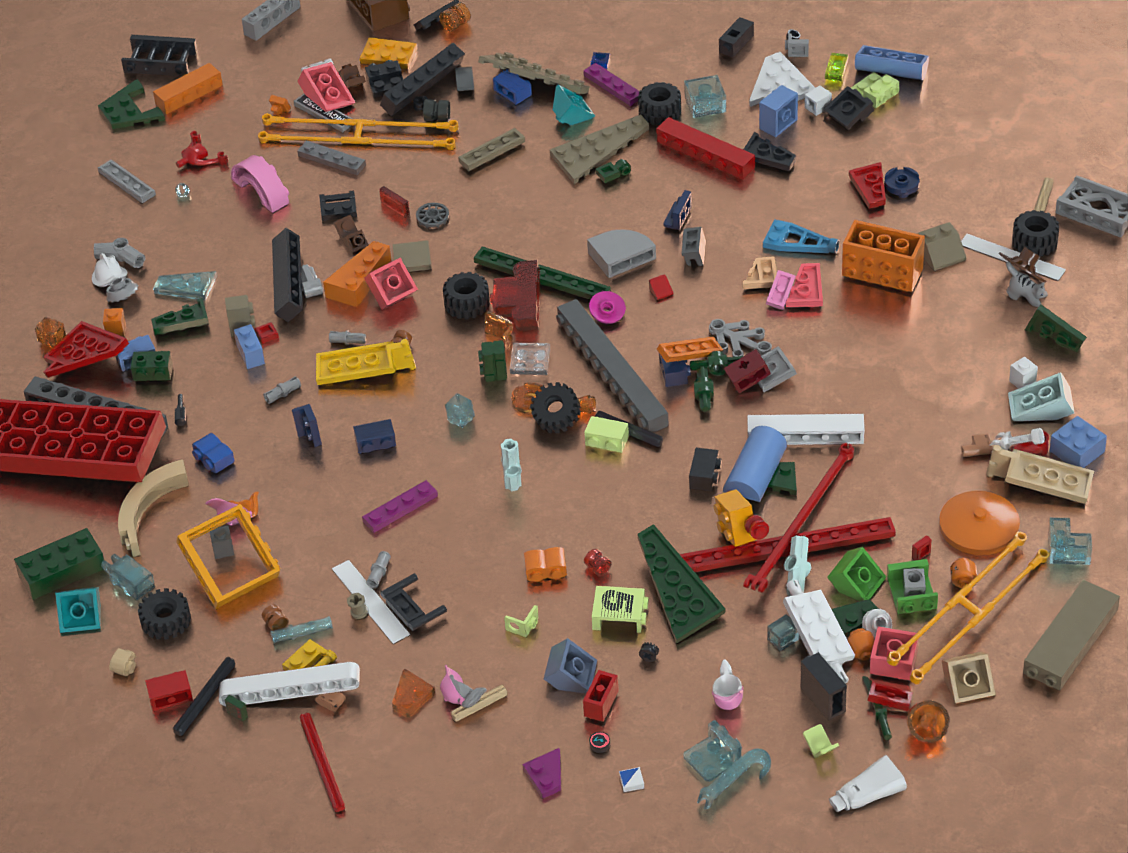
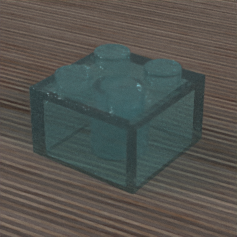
M718 75L684 81V97L693 118L726 112V94Z

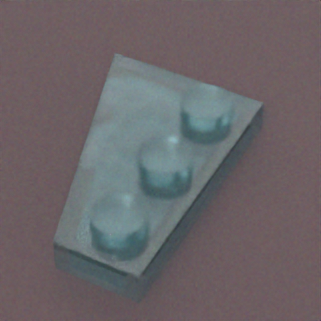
M217 272L162 275L158 277L153 290L156 294L197 300L203 298L205 301L217 278Z

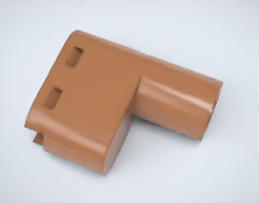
M989 434L972 435V445L961 446L962 456L970 457L992 454L993 449L990 446Z
M341 692L319 694L315 700L320 706L336 712L346 698Z

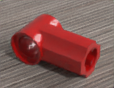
M1043 431L1044 443L1035 445L1033 441L1018 443L1011 446L1010 451L1013 452V449L1044 456L1049 451V434Z

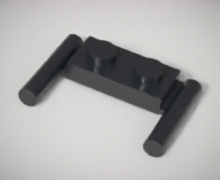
M415 573L380 592L382 598L386 599L389 607L412 631L447 612L446 607L442 605L425 615L421 608L403 590V588L418 580Z

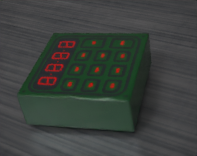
M230 695L225 699L227 713L241 721L248 717L244 702Z

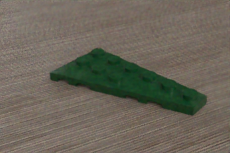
M654 524L637 534V539L676 644L726 613V608Z

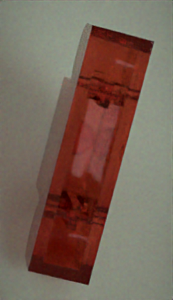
M537 260L521 261L513 266V277L495 278L493 280V293H490V302L493 304L496 318L512 317L515 327L520 331L539 329L540 268Z

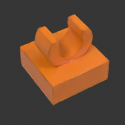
M271 95L269 102L272 105L271 111L274 112L273 116L280 117L282 112L289 113L291 106L287 99Z

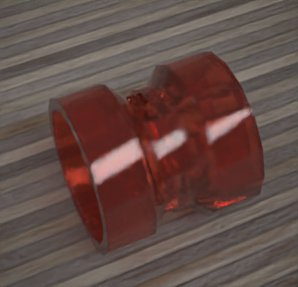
M592 549L584 558V564L588 568H593V572L597 576L605 575L612 565V562L607 557H603L602 552L598 549Z

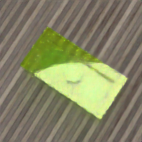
M831 53L825 79L842 81L848 62L847 54Z

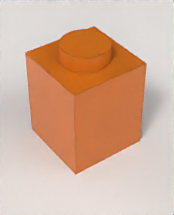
M123 308L104 309V330L125 337L126 321Z

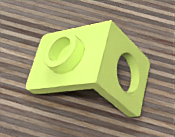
M533 606L524 621L506 615L504 618L505 629L527 637L531 629H534L538 623V606ZM510 623H515L519 629L513 628Z
M821 724L803 732V736L814 758L826 754L839 746L838 743L831 745Z

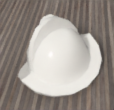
M102 253L100 254V260L95 265L92 282L98 287H105L117 278H126L128 272L119 265L114 255L106 257Z

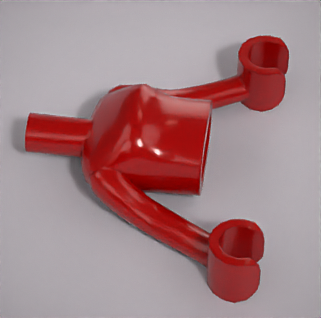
M192 131L190 133L192 142L186 149L182 150V159L176 162V166L181 168L187 163L197 166L215 163L225 165L228 163V155L224 156V152L220 151L217 154L218 158L203 160L208 156V152L200 144L201 135H197L196 131Z

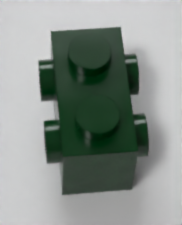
M170 351L133 352L131 363L133 381L171 380L173 362Z

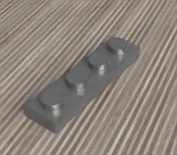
M307 140L297 150L300 157L354 175H358L366 166L365 159Z

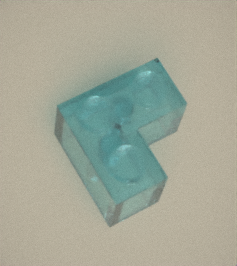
M1050 517L1048 528L1049 564L1090 565L1092 555L1091 534L1071 533L1070 518Z

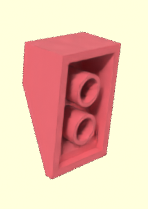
M332 62L302 70L297 82L304 94L325 112L355 104V100Z

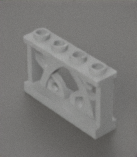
M1076 175L1067 190L1057 199L1055 213L1122 237L1128 227V211H1121L1128 210V194ZM1103 201L1107 203L1110 209L1097 210L1092 208L1089 202Z

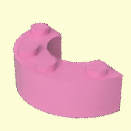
M252 155L232 167L231 179L241 188L250 183L257 191L262 205L272 213L289 204L288 189L283 186L276 174L275 167L272 164L269 165L262 156Z

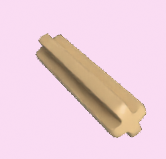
M1044 178L1034 210L1045 211L1054 180L1052 178Z
M500 685L484 693L472 707L464 708L459 706L451 711L453 720L457 722L507 696V690L503 685Z

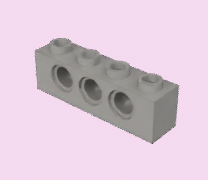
M266 0L242 18L244 35L255 41L299 9L301 7L300 0Z

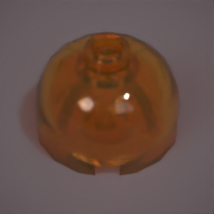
M923 700L915 703L910 708L906 724L914 738L922 742L933 743L941 740L947 734L950 717L942 704L933 700Z

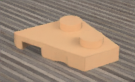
M775 257L756 258L753 267L748 272L747 279L743 281V289L772 287L777 274Z

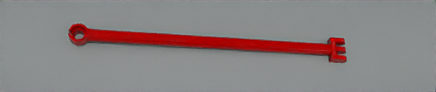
M841 444L836 460L755 576L749 574L744 581L743 587L749 588L751 585V590L755 591L758 588V592L763 593L768 586L766 577L790 544L792 537L797 534L845 462L854 457V448L851 444Z

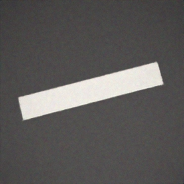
M966 234L961 241L962 245L1006 262L1008 261L1000 256L999 252L1010 258L1020 255V252L970 234ZM1038 260L1035 264L1036 273L1055 280H1059L1066 270L1042 260Z
M349 560L332 568L352 594L360 593L364 596L365 605L368 607V614L393 644L410 635L377 593L366 584V580Z

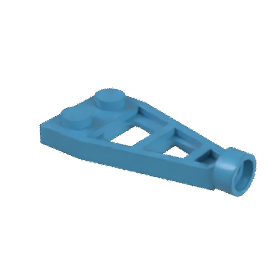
M774 219L763 241V248L785 252L837 253L840 240L830 239L796 224ZM789 233H794L801 237L798 243L785 242ZM807 238H810L818 243L817 245H805Z

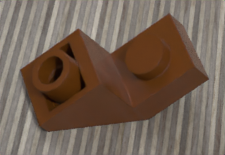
M344 65L338 72L347 89L366 82L364 75L360 76L357 65Z
M351 215L333 222L340 239L352 253L369 245L362 229L357 230Z

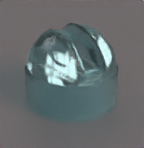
M179 183L175 187V192L177 196L184 198L189 195L190 189L187 184ZM180 186L183 187L185 193H181Z

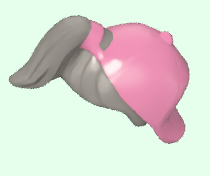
M445 665L446 675L440 684L444 700L452 704H460L464 708L475 705L487 689L481 687L473 690L463 683L461 676L456 671Z

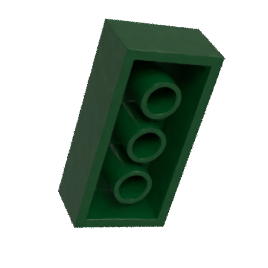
M88 528L14 559L18 575L33 600L106 569L103 553Z

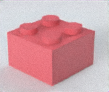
M401 258L369 273L364 278L381 310L412 295L418 290Z
M878 626L870 657V674L910 680L918 652L919 639L909 647V650L901 657L898 665H889L887 657L891 651H896L901 645L906 644L916 633Z

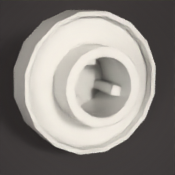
M882 609L868 611L862 620V628L870 631L875 639L878 626L892 629V619Z

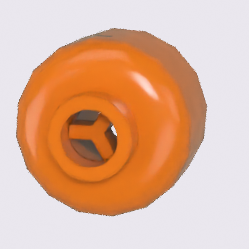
M959 558L952 563L950 574L953 585L963 588L977 577V568L973 561L968 558Z
M864 628L852 631L847 641L855 654L854 658H861L862 661L870 659L875 641L873 634Z

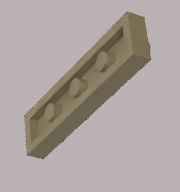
M513 128L459 156V163L470 171L524 143L525 136Z

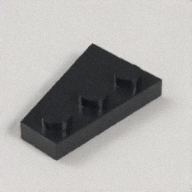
M756 132L753 133L743 149L755 155V162L790 171L796 162L795 154L781 146H774L769 139L766 138L764 140L760 138Z

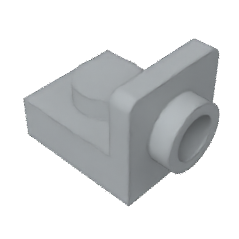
M788 34V40H785V50H788V57H808L809 39H792V34Z

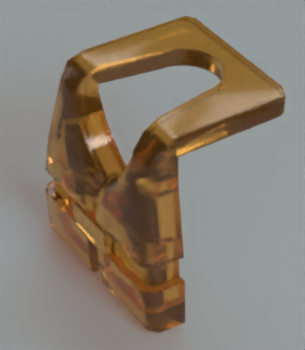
M487 311L485 313V334L503 339L506 353L513 343V336L510 335L513 330V323L501 315L497 316L495 313Z

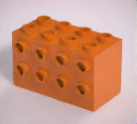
M854 220L843 242L842 276L912 292L923 270L925 236Z

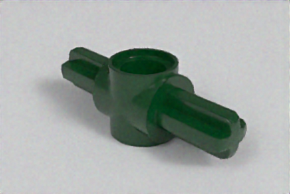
M713 351L707 356L706 360L690 361V370L697 371V369L703 366L712 375L721 376L726 373L725 367L743 356L727 357L721 351Z
M702 366L700 369H697V379L694 381V397L699 401L700 410L706 413L711 409L710 400L714 397L713 380L708 378V369Z

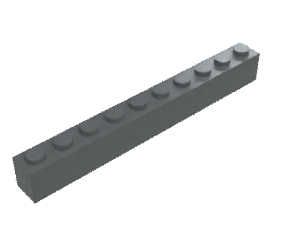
M575 299L558 306V315H556L558 324L565 328L566 334L572 337L577 348L580 347L584 357L591 361L595 370L599 371L603 381L610 385L611 391L618 395L622 405H626L630 415L637 419L639 426L653 433L668 427L669 421L666 409L579 301Z

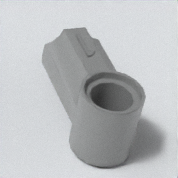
M308 264L301 267V279L305 298L323 294L320 278H317L314 268Z

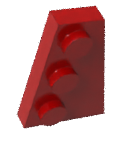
M881 162L849 170V178L869 209L886 205Z

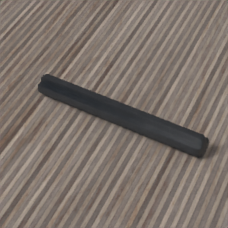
M226 657L174 725L173 732L182 736L218 689L220 683L234 668L236 663L233 658Z

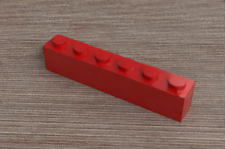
M668 117L656 128L657 142L744 180L755 169L754 154Z

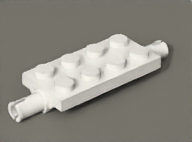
M793 580L789 581L786 587L791 596L785 597L783 604L809 655L812 656L819 652L846 684L849 678L846 676L842 664L845 661L853 660L855 654L821 590L804 593L798 580H794V582Z

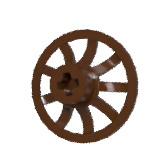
M1024 247L1019 256L1013 258L1001 252L998 253L1005 260L1016 265L1022 271H1026L1032 277L1042 282H1047L1036 274L1035 264L1040 256Z

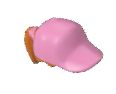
M254 492L249 500L245 499L240 502L230 500L227 502L223 499L215 498L207 501L205 504L214 508L217 511V515L241 504L243 509L250 513L251 518H254L258 513L257 497L259 492ZM236 518L226 524L233 526L239 522Z

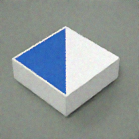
M640 767L619 771L623 792L644 789Z

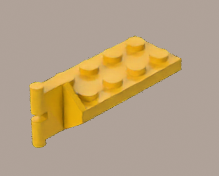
M403 339L399 343L390 341L316 353L317 385L395 373L396 370L405 368L414 370L416 365L407 339Z

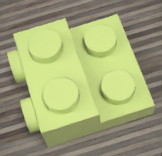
M872 72L851 87V89H857L864 98L868 97L873 102L872 106L877 108L899 92V81L887 74L881 77Z

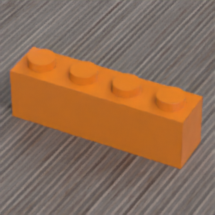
M208 63L153 91L155 105L168 114L223 86L221 72Z

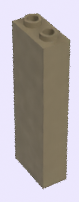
M1082 580L1025 658L1023 674L1043 682L1049 687L1061 690L1117 612L1120 596L1086 580Z

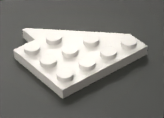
M781 52L765 57L749 100V106L752 107L759 104L763 98L767 97L781 85L797 92L798 101L804 99L805 94L815 89V87Z

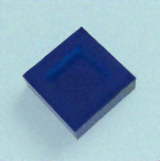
M593 52L591 65L597 63L603 68L608 69L610 53Z

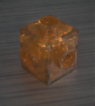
M44 317L35 327L38 342L52 347L57 345L66 336L64 324L55 319Z

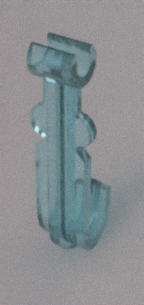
M759 748L746 752L710 786L703 787L700 790L697 803L706 799L704 809H709L712 806L713 800L755 762L764 766L759 774V778L762 780L771 768L770 755L765 750Z

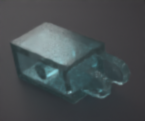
M113 554L111 560L114 564L112 565L106 561L101 563L104 571L110 575L109 578L113 585L122 588L127 596H132L134 599L139 600L155 588L153 574L127 554L122 558Z

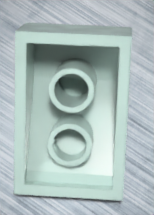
M1061 372L1008 393L1013 421L1058 420L1074 414L1070 386Z

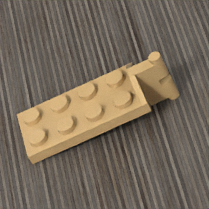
M999 445L993 447L986 475L989 477L994 475L1003 477L1005 482L1084 504L1087 502L1094 474L1093 470L1013 449V452L1001 449Z

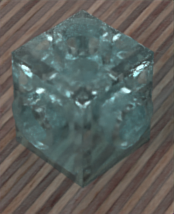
M458 393L445 404L448 421L454 425L456 424L463 428L475 417L472 401Z

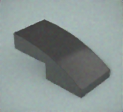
M472 66L455 68L457 91L474 90Z

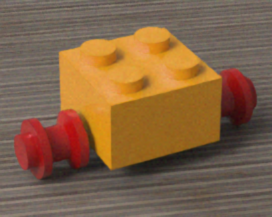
M737 489L714 496L716 503L714 504V511L719 520L717 528L720 533L725 535L726 540L730 541L735 547L755 540H761L768 535V524L760 516L753 515L752 505Z

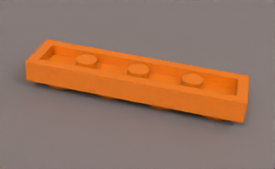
M714 337L661 343L657 347V351L666 363L703 358L713 351H723Z

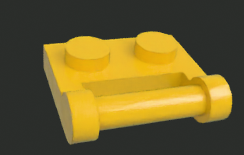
M309 639L282 666L285 671L310 668L321 657L322 659L314 667L324 666L333 663L337 656L332 650H327Z

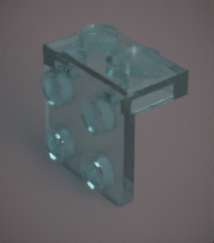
M713 720L708 724V737L685 751L683 758L705 781L710 782L741 763L742 746L736 738L734 739L723 725Z

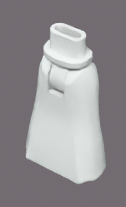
M885 755L842 786L840 790L836 791V795L829 798V802L836 812L843 809L850 810V807L856 809L877 799L904 791L907 788V784L902 773L889 757Z

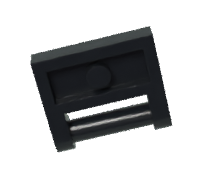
M354 190L342 194H319L322 221L342 219L349 215L352 218L357 217Z

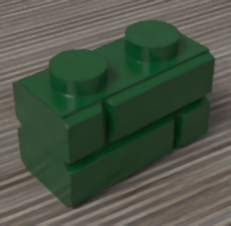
M504 341L482 342V350L478 351L479 362L483 361V364H479L480 375H484L486 382L506 380L507 370Z

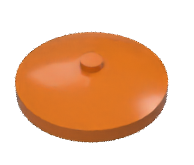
M968 491L952 497L941 509L939 517V528L943 538L957 550L972 555H990L1005 550L1015 534L1019 532L1020 518L1016 508L1002 496L987 491Z

